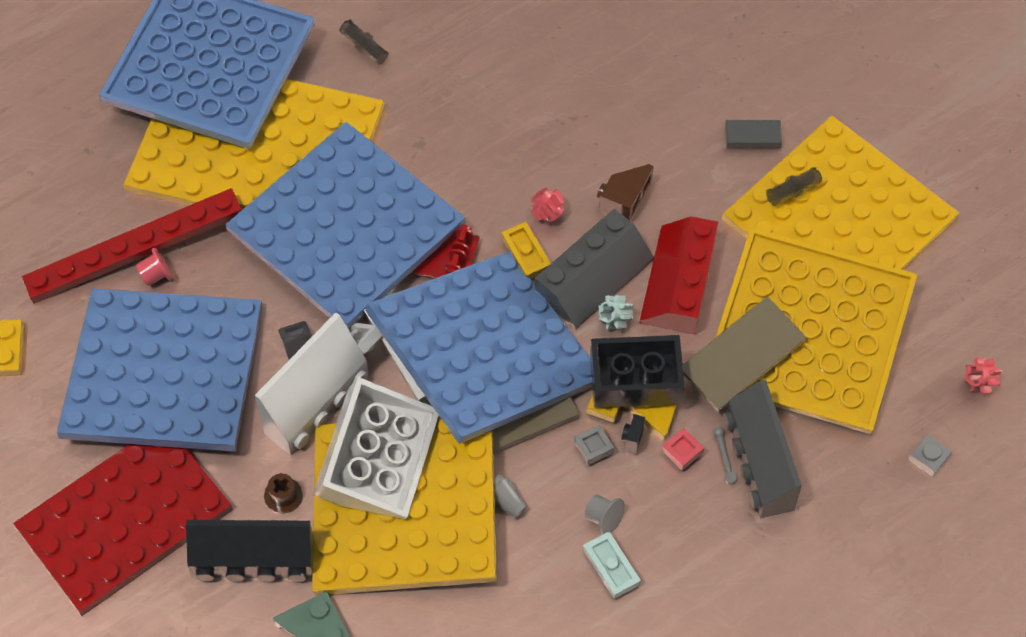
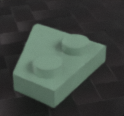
M327 591L273 617L274 623L278 628H283L294 637H350Z

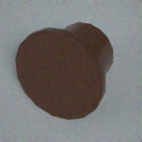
M283 473L272 476L264 492L265 504L270 510L280 514L290 513L298 508L303 497L302 489L298 482L293 480L291 476Z

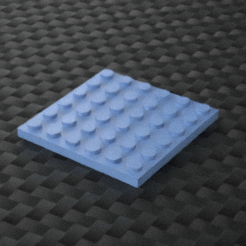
M153 0L98 95L100 102L250 149L315 25L314 17L258 0Z
M345 122L226 224L228 232L329 318L335 313L339 314L349 329L365 315L364 309H366L368 303L385 297L456 232L457 228H460L466 222L465 217L348 122Z
M510 251L367 304L365 311L459 444L592 388L590 357L548 301L535 290V284L530 277H525Z
M92 288L57 429L58 438L236 452L263 307L262 300Z

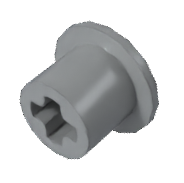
M598 494L594 495L586 506L585 518L600 525L601 533L605 534L608 531L612 533L622 519L625 507L624 501L620 498L610 501Z

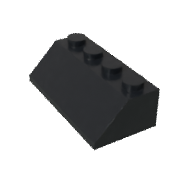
M186 520L187 566L192 578H196L199 581L226 578L234 582L243 581L244 578H257L263 582H271L275 578H285L293 582L312 579L315 540L310 521Z

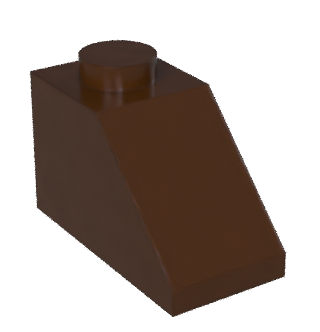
M647 164L611 175L607 184L603 183L599 188L597 199H600L599 211L608 214L613 209H616L631 221L652 182L654 166Z

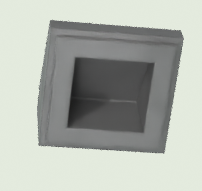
M306 321L278 329L289 360L312 337Z

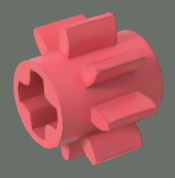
M547 187L543 188L531 199L533 203L531 213L538 221L543 218L548 222H552L564 212L562 205H564L563 200L565 198L558 189L552 192Z
M976 357L974 358L975 364L965 366L967 370L964 381L971 385L970 391L991 393V386H1000L999 380L1002 370L995 366L996 360H985L984 358Z

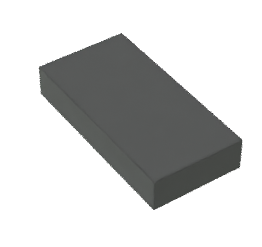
M726 120V148H781L782 146L781 120Z

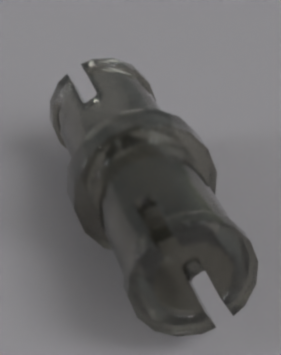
M351 19L349 21L346 20L341 25L339 32L355 44L354 47L357 51L364 52L377 65L382 64L387 59L389 52L376 43L369 32L361 30Z
M812 167L797 176L791 175L787 177L785 182L766 190L768 201L772 202L773 206H776L792 196L795 198L801 196L804 190L822 182L821 173L819 170H816V167Z

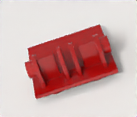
M461 225L447 241L411 273L438 278L472 265L480 236L473 235L470 226Z

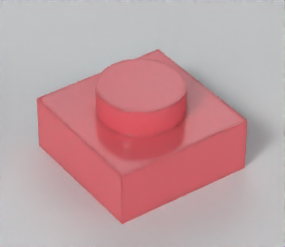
M683 428L662 445V451L681 470H684L704 453V447Z

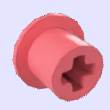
M155 247L151 250L153 255L136 264L140 276L148 286L164 277L170 281L173 279L166 261Z

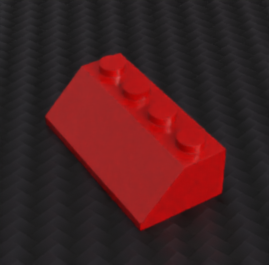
M690 216L661 226L639 324L696 335L717 236L718 221Z

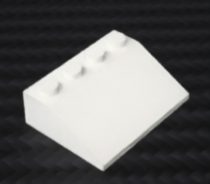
M335 313L255 395L264 435L290 455L297 448L301 449L306 445L310 435L315 430V426L319 428L322 424H326L333 410L336 407L340 408L343 406L348 388L357 377L365 380L368 377L367 360L339 314Z
M357 377L348 388L313 495L340 506L406 519L439 416L433 406Z

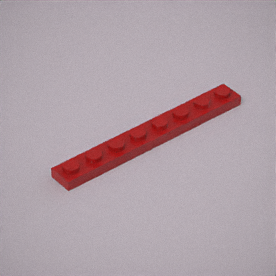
M230 188L25 274L22 278L30 299L34 304L152 254L151 250L154 247L160 251L226 223L241 212L242 209L233 189Z

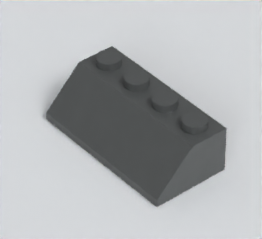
M613 209L535 277V290L548 301L563 320L576 330L599 309V305L606 301L605 296H614L654 260V256L636 226L616 209Z
M761 380L730 399L727 412L723 413L726 429H731L734 436L732 439L734 454L736 456L740 455L743 464L740 465L742 479L744 482L749 483L751 489L749 492L751 506L753 509L758 510L760 519L795 511L802 487L767 381Z

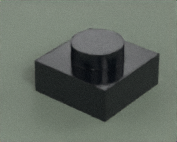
M634 414L631 425L625 424L621 441L626 442L625 453L637 455L644 431L645 417Z

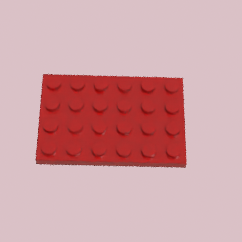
M128 444L13 524L80 615L83 616L186 543V520H219L231 512L233 508L186 448Z

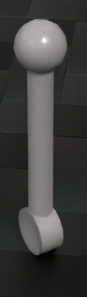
M716 427L713 430V435L718 439L726 469L725 482L733 485L737 481V475L732 472L723 439L725 432L722 427Z

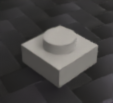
M600 424L574 436V443L587 465L614 453V446Z
M927 434L912 452L909 460L934 477L948 460L952 451Z

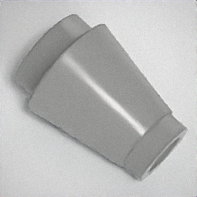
M501 474L497 475L494 478L495 505L515 519L527 508V505L509 478H504Z

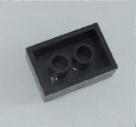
M680 335L591 339L590 363L594 408L683 403L685 383Z

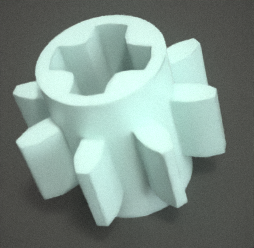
M625 295L605 296L606 301L598 306L599 321L607 323L606 329H626V323L634 318L633 304L625 302Z

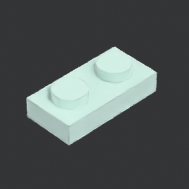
M610 531L583 545L584 553L614 599L640 586V578Z

